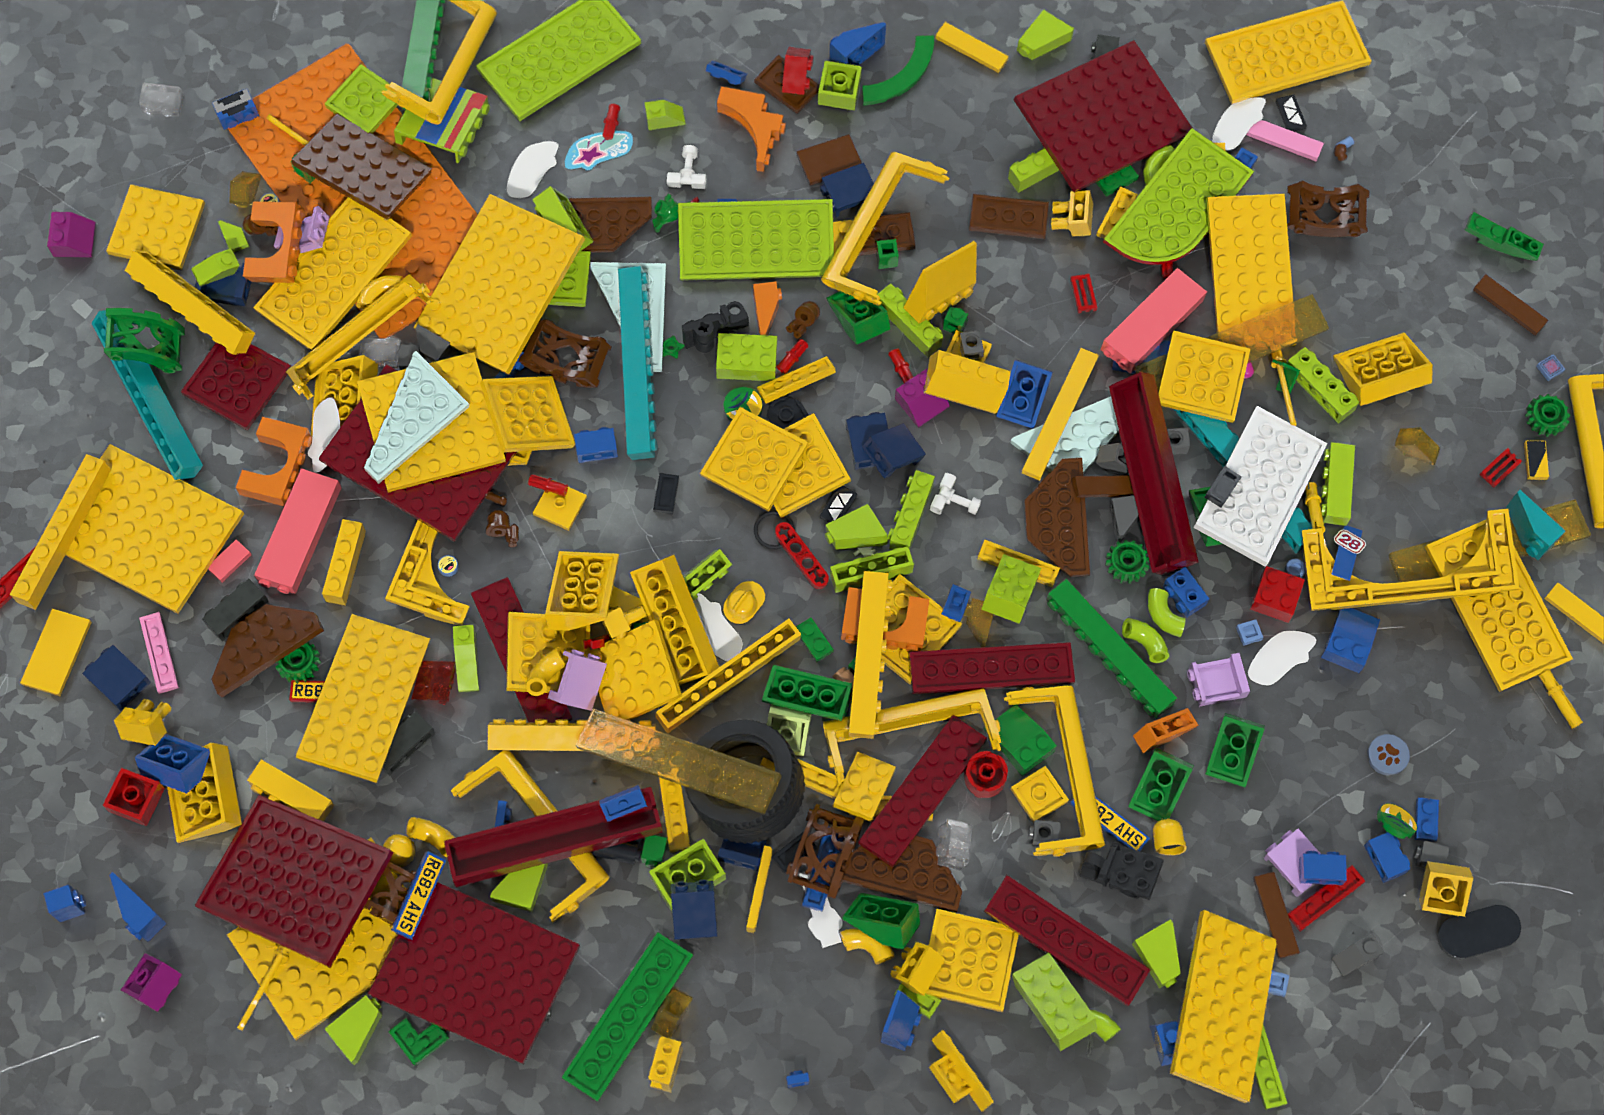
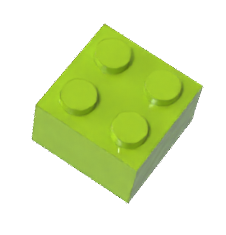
M825 61L818 92V105L855 110L862 66Z

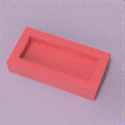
M235 540L212 562L208 570L223 583L251 556V553L240 542Z

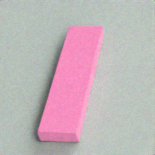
M1264 120L1255 123L1246 134L1313 161H1317L1324 144Z
M160 612L140 617L157 692L161 694L179 688Z

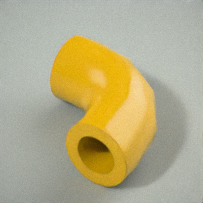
M382 276L372 280L362 289L356 306L364 310L400 282L403 276Z
M557 647L534 666L526 682L528 693L534 696L545 693L550 679L566 667L568 657L563 655L564 650Z
M411 817L406 828L409 838L427 842L437 848L442 856L447 857L444 841L455 838L447 829L432 821L417 817Z
M857 928L846 929L840 932L847 952L858 948L864 949L871 954L875 964L884 963L895 957L890 946L881 944Z

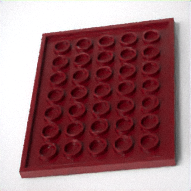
M1135 40L1020 93L1013 99L1074 193L1152 155L1163 147L1184 139L1192 129V126Z
M386 364L378 376L396 372L397 370ZM361 398L319 456V461L455 542L517 452H504L506 462L388 492L384 480L378 484L364 469L367 459L371 455L374 441Z
M258 795L197 900L195 907L331 968L394 852Z
M437 882L413 938L408 939L398 934L368 994L524 1065L578 953L580 944Z

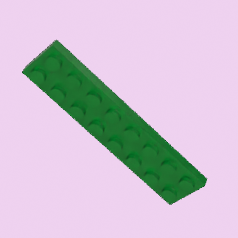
M657 932L561 1078L599 1102L694 957L693 954Z

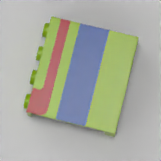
M432 78V88L428 90L430 92V101H432L441 83L440 80ZM459 87L442 122L437 125L424 120L409 110H405L394 130L395 143L403 145L406 138L414 139L455 153L456 163H459L461 158L466 156L469 143L474 141L476 130L481 128L484 115L489 113L488 96Z

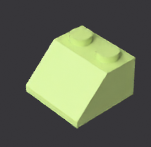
M771 704L767 725L772 726L774 730L776 729L783 735L795 755L804 756L812 714Z

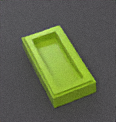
M902 984L897 989L920 1007L919 1012L929 1019L942 1001L938 997L927 994L923 996L911 992Z

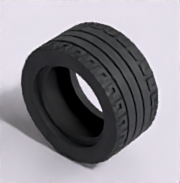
M737 719L715 726L705 733L693 746L685 763L684 787L691 805L712 832L731 842H761L769 837H773L777 833L779 834L796 817L804 799L805 777L795 753L782 734L776 729L774 730L772 726H768L760 721ZM746 756H760L774 763L775 775L773 783L768 792L757 802L744 807H729L716 801L715 787L721 772L733 761Z

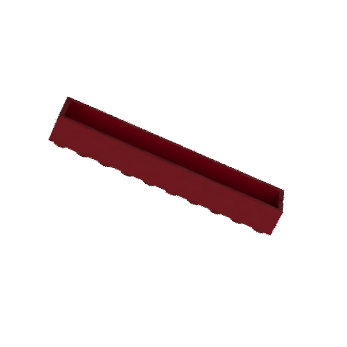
M1139 372L1110 385L1109 390L1151 570L1155 574L1167 575L1180 570V568L1199 563L1155 377L1148 373Z
M652 787L641 789L647 804L646 807L608 822L598 800L445 840L444 845L455 887L663 833Z

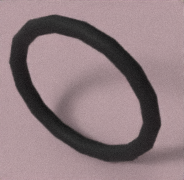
M773 510L763 513L754 524L753 532L756 540L760 545L768 549L783 548L781 544L769 545L759 537L758 525L761 520L769 515H779L777 511ZM788 515L784 516L795 530L792 519Z

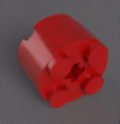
M990 751L978 752L971 757L967 764L964 775L965 784L969 791L977 798L996 796L1004 788L1008 767L1001 756ZM983 772H985L986 775L990 774V776H989V777H986V776H983L982 774H983Z

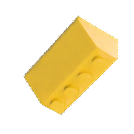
M938 350L929 359L924 393L996 414L1008 390L1011 371Z

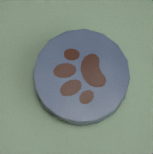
M1384 734L1378 736L1370 743L1367 750L1370 766L1382 775L1399 774L1405 769L1410 759L1406 743L1395 735Z

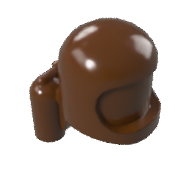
M251 214L247 215L243 220V229L249 235H260L266 233L269 237L277 235L278 226H259L251 221Z
M812 301L802 303L795 311V320H792L787 325L786 331L789 333L793 332L795 338H800L806 333V327L814 324L819 318V306Z
M502 510L491 512L487 517L486 535L491 537L505 536L508 546L516 547L517 541H519V527L515 523L510 526V519L506 512Z

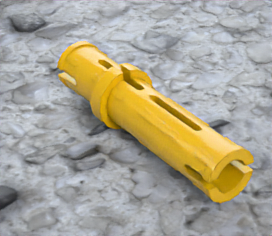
M1309 482L1310 489L1308 484L1305 488V504L1309 509L1312 529L1322 528L1324 533L1326 529L1320 506L1321 497L1318 495L1317 484Z
M1549 669L1538 677L1548 690L1547 694L1553 698L1571 729L1581 725L1583 721L1562 690L1563 686L1559 685L1554 678L1551 670Z

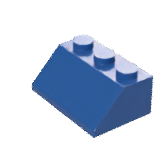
M165 734L156 746L149 745L135 757L140 775L187 794L201 781L210 751L207 748Z

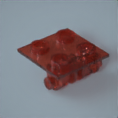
M422 661L411 699L438 701L439 704L446 705L449 702V690H452L450 684L454 683L456 662Z

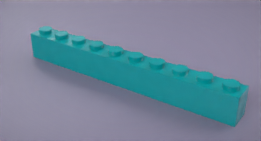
M641 266L618 269L627 455L631 460L655 458V451H657L658 445L657 440L654 439V432H656L657 427L655 420H653V413L656 412L654 401H652V394L655 393L653 382L651 383V376L654 375L653 365L650 364V357L653 356L651 345H649V339L652 338L651 328L648 327V320H651L650 310L647 309V302L650 301L648 290H646V284L649 283L648 273Z
M106 310L99 311L91 323L104 348L107 327ZM114 324V333L119 332L117 324ZM115 337L113 339V347L125 348L123 344L116 345L124 337ZM111 360L174 480L195 478L203 464L150 365L134 360Z
M1174 409L1224 468L1239 440L1238 435L1231 432L1226 421ZM1295 508L1281 536L1295 553L1303 549L1302 530L1312 529L1311 522L1306 520L1300 508Z

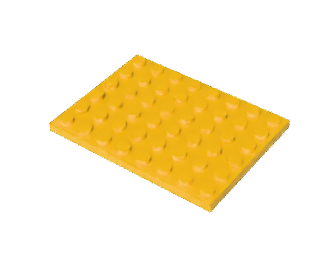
M489 194L433 292L431 298L434 301L425 306L414 328L416 329L417 324L450 342L451 347L465 354L474 352L477 360L509 375L584 243L585 238L578 233Z
M110 444L100 459L106 462L111 471L65 556L179 614L238 525L244 512L180 479L174 480L173 476Z
M372 838L368 839L369 841L375 843ZM391 872L394 879L398 877L397 874ZM382 874L368 900L376 893L390 892L384 874ZM398 892V894L402 897H406L407 892ZM387 897L380 898V899H379V904H380V905H385V904H386V900H385V899H388L389 901H391V898H387ZM399 901V910H398V913H399L400 908H401V906H402V904H403V902H401V901ZM363 908L331 968L293 951H290L289 959L283 957L264 993L295 1040H298L371 989L398 936L397 933L391 931L393 926L370 914L371 909ZM237 927L227 936L259 985H261L278 955L273 951L277 950L279 945Z

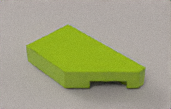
M221 220L218 221L229 249H232L233 253L249 247L242 228Z

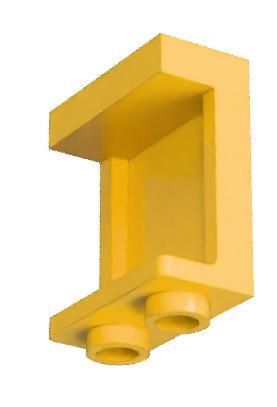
M665 1037L659 1038L648 1077L651 1080L650 1087L672 1092L683 1052L680 1041Z

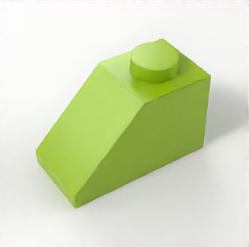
M665 100L644 102L648 130L686 125L682 106Z
M230 248L213 254L192 267L191 270L199 286L235 274L240 265Z

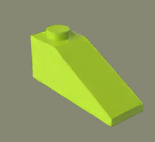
M474 625L453 626L458 692L479 691L477 639Z

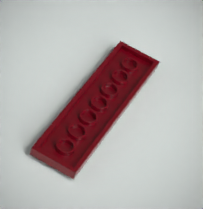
M508 577L471 592V596L506 674L508 613H524ZM514 691L528 723H535L536 719H546L547 723H556L558 719H565L568 722L573 720L567 705L549 699V693L534 696L528 692Z
M1071 642L908 653L912 694L1075 683Z
M953 715L861 837L858 844L893 868L965 771L971 757L978 753L987 741V737Z
M1008 875L1004 877L983 911L1045 953H1050L1054 959L1127 1007L1131 1004L1150 972L1149 968Z

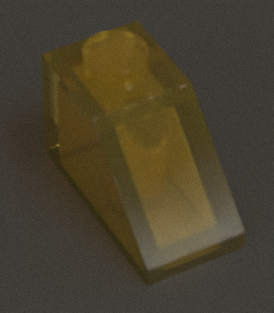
M242 171L230 181V204H236L240 208H246L252 204L256 197L261 174Z
M1420 427L1400 428L1395 442V446L1405 456L1435 465L1440 447Z
M972 598L971 605L967 604L964 616H968L966 624L980 646L985 647L994 614L981 610L984 601Z
M674 988L658 1010L651 1030L671 1039L679 1027L693 997Z

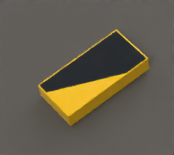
M1526 440L1524 449L1527 480H1547L1549 478L1546 441Z

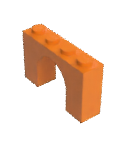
M253 201L251 221L259 226L281 227L284 238L281 248L273 256L268 258H245L244 278L251 282L294 283L297 275V258L300 255L301 227L305 217L303 207L296 202Z
M262 417L256 432L259 442L286 450L288 452L287 462L279 472L272 475H261L242 470L235 488L241 496L285 506L292 486L298 477L299 467L304 464L305 451L311 445L312 436L308 428Z
M851 587L848 588L841 640H845V642L850 644H856L858 640L862 589ZM909 596L907 616L904 623L896 630L883 632V639L887 640V649L896 650L902 648L908 652L922 651L930 599Z

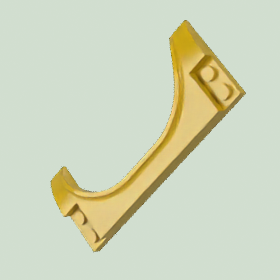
M532 451L517 452L508 466L527 465ZM417 520L385 599L388 602L421 612L426 617L450 624L463 625L470 607L456 602L447 596L440 588L433 574L432 550L438 532Z
M1508 509L1487 511L1486 529L1482 543L1477 553L1464 567L1450 575L1428 580L1381 584L1364 581L1351 575L1350 581L1331 575L1335 560L1325 544L1323 529L1302 530L1303 553L1311 611L1387 605L1519 590Z

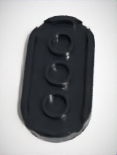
M785 396L771 402L767 410V421L782 429L809 416L799 400Z
M1492 905L1467 912L1465 917L1453 916L1448 918L1441 925L1437 939L1440 948L1447 955L1449 954L1456 959H1466L1512 945L1520 936L1521 922L1518 915L1511 908L1504 905Z

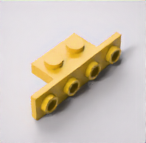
M944 1030L940 1031L932 1039V1042L943 1058L933 1063L929 1067L953 1103L970 1094L981 1112H983L994 1102L990 1093L981 1084L976 1073L972 1071L964 1056L953 1044L952 1039Z

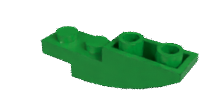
M1475 212L1470 215L1465 227L1466 232L1479 238L1478 243L1518 258L1537 261L1544 245L1513 227L1506 229Z

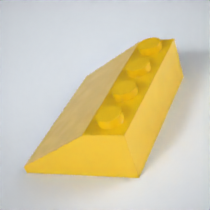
M973 241L923 269L903 307L919 324L925 320H931L938 312L943 313L949 306H955L961 299H967L973 293V287L976 283L977 243Z
M1405 332L1334 355V360L1349 391L1356 395L1360 406L1432 383L1433 364Z
M365 355L333 362L316 375L311 425L312 439L313 417L317 406L325 399L333 398L338 408L341 427L361 400L357 381L376 377L378 375V363Z
M559 551L545 612L548 630L569 631L607 620L619 554Z
M216 743L202 746L209 749L210 755L201 781L187 794L167 787L177 843L225 832L242 825L228 746Z

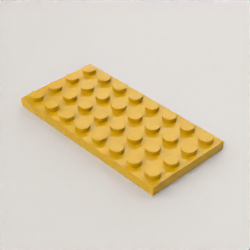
M1343 0L1205 39V45L1231 104L1368 66L1371 63L1369 54Z
M1285 194L1208 197L1207 212L1217 341L1245 348H1266L1270 346L1271 342L1274 343L1276 341L1280 342V347L1296 346Z
M347 198L329 219L322 248L300 253L297 258V275L294 283H274L253 308L312 351L332 332L357 302L362 289L381 274L409 241L412 234L391 218L387 220L354 200Z
M1487 519L1425 546L1440 578L1458 571L1474 557L1482 543ZM1515 547L1514 553L1519 590L1451 598L1499 692L1573 659Z
M352 614L296 753V758L377 783L430 643V638Z
M1203 910L1200 912L1171 1064V1074L1241 1102H1250L1276 950V939L1209 911Z

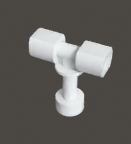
M693 145L683 147L684 169H681L680 173L668 172V187L681 188V184L692 185V188H706V174H695V171L692 170L693 159L697 158V147Z
M945 473L939 488L941 490L938 495H935L930 511L941 514L945 504L950 505L952 501L969 508L968 512L976 515L981 500L973 497L971 501L954 494L955 490L952 488L956 477Z

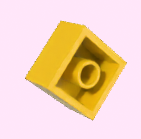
M1427 861L1419 896L1422 910L1465 917L1473 882L1470 868Z

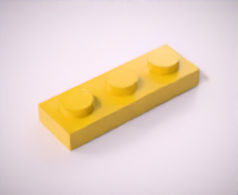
M1120 187L1096 236L1105 239L1135 201L1138 194Z

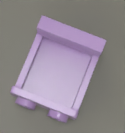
M319 206L314 207L312 216L306 217L302 221V238L299 242L300 253L322 248L330 216ZM281 227L278 228L274 247L278 251L283 244L284 238Z
M572 649V652L564 651L563 655L568 657V661L558 692L550 690L548 698L562 704L592 711L607 664L599 661L600 657L588 653L586 657L583 656L584 652Z
M1240 653L1231 654L1230 658L1202 664L1192 662L1187 670L1188 679L1190 682L1192 681L1194 689H1192L1193 698L1195 701H1198L1199 707L1245 698L1250 692Z
M1299 829L1294 832L1289 830L1281 837L1283 840L1278 845L1273 843L1265 850L1267 854L1264 857L1265 861L1270 860L1293 887L1292 892L1296 897L1313 885L1300 883L1299 858L1306 851H1317L1320 854Z

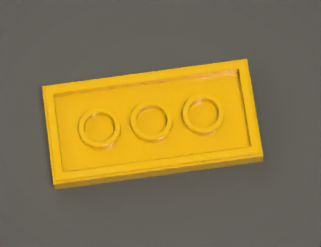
M52 609L20 683L23 686L61 696L92 623L91 620Z

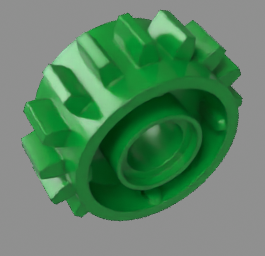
M1547 394L1543 397L1539 395L1537 399L1533 398L1526 408L1527 413L1525 417L1528 418L1527 424H1530L1531 430L1538 432V435L1543 434L1548 437L1550 434L1556 436L1559 432L1562 433L1569 424L1568 418L1570 414L1567 413L1569 407L1565 406L1564 401L1558 399L1557 396L1553 397Z
M1124 540V543L1118 541L1115 545L1116 547H1110V553L1106 555V558L1109 560H1106L1105 566H1109L1107 572L1113 574V579L1117 578L1120 580V583L1127 581L1128 584H1131L1133 580L1138 582L1139 576L1145 577V571L1149 569V557H1146L1148 552L1142 549V544L1137 545L1134 540L1132 542ZM1129 559L1132 564H1125L1123 560Z
M308 641L276 662L278 665L275 667L280 672V676L282 678L286 677L288 682L292 680L296 684L299 681L307 682L308 678L314 677L315 671H319L317 665L321 664V660L318 658L320 653L316 650L315 645H310ZM302 659L299 663H294L295 660Z

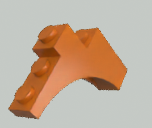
M721 86L717 100V112L735 119L749 132L757 149L756 171L764 172L765 165L770 163L771 154H768L769 149H773L775 140L779 141L781 134L785 133L786 123H783V115L767 112L768 103L765 102V95Z

